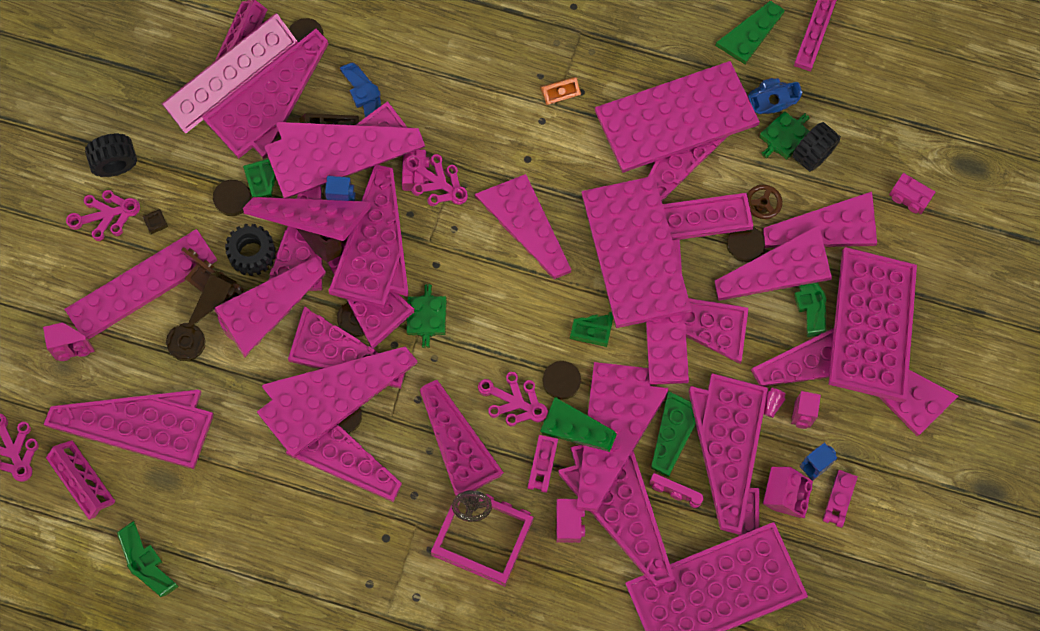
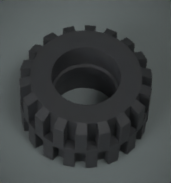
M821 122L801 140L795 148L792 157L811 172L819 167L833 152L841 136L825 122Z
M125 134L103 135L95 138L85 147L91 173L95 176H117L131 170L137 162L132 140Z
M244 224L243 228L240 226L236 227L237 231L232 230L230 232L231 237H227V244H225L226 254L231 266L237 272L240 271L242 275H246V273L249 276H253V273L260 275L262 270L266 272L268 270L267 266H272V259H275L276 256L275 246L269 232L264 230L262 226L257 228L256 224L251 226ZM255 243L261 246L259 252L253 256L248 257L240 254L242 248L247 244Z

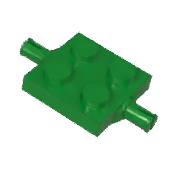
M784 111L760 133L759 138L768 145V148L762 152V156L768 158L775 152L787 160L801 140L810 132L803 125L810 117L804 113L797 120Z
M425 284L424 295L408 297V304L414 308V313L407 318V335L421 336L422 348H430V337L446 335L447 298L446 296H433L432 285L428 284L427 286Z

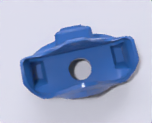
M770 78L763 80L760 87L752 90L748 94V99L757 114L777 113L796 104L801 98L802 90L798 82L783 83L780 82L779 78ZM776 95L779 98L778 104H771L769 97Z

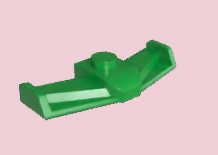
M818 282L798 286L800 292H795L794 297L798 311H806L807 337L819 336L826 332L827 299L825 292L821 289Z
M132 521L117 532L127 561V567L134 576H137L160 597L168 595L179 587L157 567L162 563V560L153 547L149 545L144 549L135 521Z

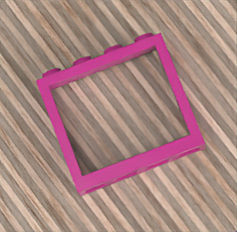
M476 490L463 496L525 522L503 573H500L441 548L462 500V497L457 499L455 496L431 550V556L505 587L532 525L533 516H530L531 513L524 509H520V511L513 509V506L507 502H496L488 494H483V496L475 493Z

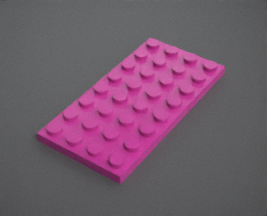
M731 61L595 107V113L622 173L759 125V119Z
M655 176L582 191V198L616 328L690 313L692 311Z
M844 247L841 257L828 385L903 403L907 400L917 272L916 264Z
M774 522L670 564L675 579L673 583L654 587L645 575L625 583L645 631H728L808 598Z

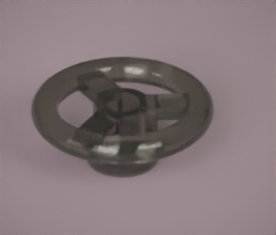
M468 490L459 493L453 499L452 510L461 520L477 522L490 514L492 502L486 494L476 490ZM459 501L466 505L467 510L465 514L461 513L458 509ZM486 507L483 513L472 516L473 512L478 508Z

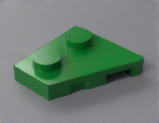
M612 312L603 316L592 315L588 318L574 319L570 339L607 347L613 323Z

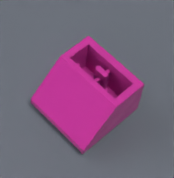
M63 322L43 327L47 350L56 361H67L70 357H84L91 352H95L94 347L85 335Z
M771 467L763 505L776 512L805 518L813 481L791 467Z

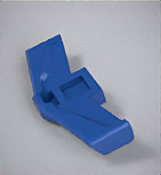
M350 63L340 67L341 73L354 87L350 90V94L356 108L363 106L366 118L381 106V94L378 87L368 79L357 64Z

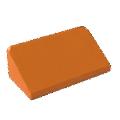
M577 77L540 86L546 105L581 95Z

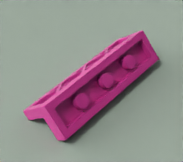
M257 0L241 2L215 61L259 27L268 9Z
M73 440L53 446L46 459L89 520L95 518L101 509L115 503V500ZM70 448L73 456L66 454L63 449ZM75 463L82 465V467L84 468V472L78 470L74 466ZM85 480L93 481L95 487L88 485ZM96 495L103 496L106 501L100 503Z

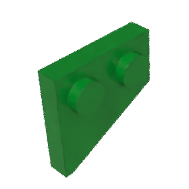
M266 159L244 165L243 168L252 198L272 197L276 176L270 160Z

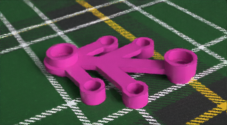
M434 154L430 158V164L434 166L436 175L423 167L420 158L416 155H410L405 160L404 165L407 170L416 171L432 182L428 184H415L412 187V193L415 196H420L423 192L443 189L447 194H431L428 197L427 202L430 206H436L438 203L452 201L457 205L466 202L468 194L466 189L459 184L458 169L455 165H449L445 169V174L451 179V186L446 182L442 167V157L440 155ZM433 158H437L439 162L435 163ZM409 162H412L414 164V167H411L409 165ZM449 168L453 169V174L449 172ZM415 187H419L421 192H417ZM456 193L460 195V199L456 197ZM431 197L436 199V203L431 201Z
M106 190L102 194L106 203L113 202L119 205L118 207L111 208L96 200L94 196L87 195L84 198L85 205L88 208L94 207L100 210V212L85 216L71 213L67 216L66 223L70 229L77 230L83 224L102 219L98 227L92 231L94 240L101 241L104 239V231L116 215H120V217L110 227V230L114 236H120L123 233L122 227L127 219L139 213L140 204L136 199L127 198L124 200L114 195L112 191ZM107 195H111L109 199L105 198ZM92 199L93 202L88 204L87 201ZM130 206H134L132 210H128ZM74 221H79L78 224L73 225ZM115 228H120L118 232H114ZM96 233H101L99 237H95Z
M509 372L506 375V381L510 384L513 395L494 387L492 381L488 379H483L479 382L478 391L481 395L489 396L492 394L508 402V404L502 406H490L488 414L491 418H497L501 414L522 409L526 412L519 415H507L506 424L513 427L517 423L529 419L534 422H542L546 419L548 410L544 404L538 402L533 381L527 380L523 386L524 391L528 393L531 404L523 400L517 383L518 376L515 372ZM509 376H514L516 379L510 381L508 378ZM488 384L490 387L488 389H484L482 385ZM531 384L533 388L529 390L526 388V385ZM497 409L498 413L492 414L491 410ZM536 409H539L542 413L540 415H537L534 413V411ZM512 417L515 419V422L510 423L508 419Z
M0 414V436L6 448L0 447V455L11 458L14 465L7 464L0 460V470L12 473L13 478L19 482L27 481L33 473L30 463L34 452L39 448V443L35 439H28L25 443L27 451L23 460H21L19 453L27 434L31 431V427L27 422L19 423L17 426L19 433L15 443H13L6 428L8 419L3 414ZM23 426H27L25 431H21ZM35 442V446L29 448L30 443ZM24 468L25 472L23 474H19V470Z

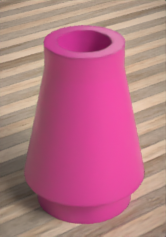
M771 388L767 393L764 415L774 418L776 412L786 400L784 398L786 393L776 388Z

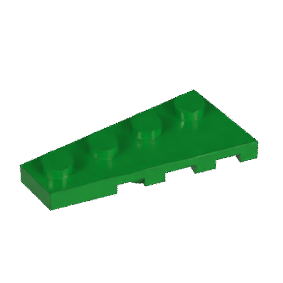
M769 1L717 41L715 46L746 65L783 16L785 9Z
M670 391L667 394L651 469L666 477H669L696 424L691 402Z
M556 397L540 430L543 435L610 452L617 436L614 430Z

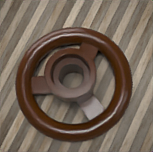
M761 184L754 186L747 193L750 212L759 219L773 218L782 209L783 201L781 194L770 185ZM766 190L764 196L751 200L755 192ZM771 193L777 199L775 209L770 205L769 196Z

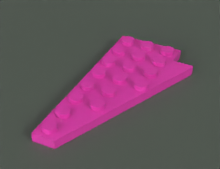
M315 29L203 117L204 122L238 159L252 148L263 159L267 157L264 146L275 142L279 130L276 123L286 122L325 52L329 44L328 40Z
M277 122L276 125L282 139L264 146L283 197L289 198L326 184L327 176L346 177L424 148L425 144L419 128Z
M375 165L362 201L370 202L371 208L349 234L329 288V294L385 309L390 292L408 297V285L393 168Z
M401 347L262 385V388L272 401L258 410L257 414L291 457L294 458L418 362L406 347Z
M594 362L588 416L614 430L617 436L610 452L584 445L577 510L597 512L667 396L668 388L650 386L648 368Z
M712 373L708 390L690 386L689 396L720 530L740 535L768 388Z
M190 390L51 406L43 425L72 435L195 469L214 414L196 408L202 392L200 390Z
M584 445L571 447L575 466L558 470L559 476L577 497ZM633 451L597 512H590L652 585L658 587L673 583L675 579Z

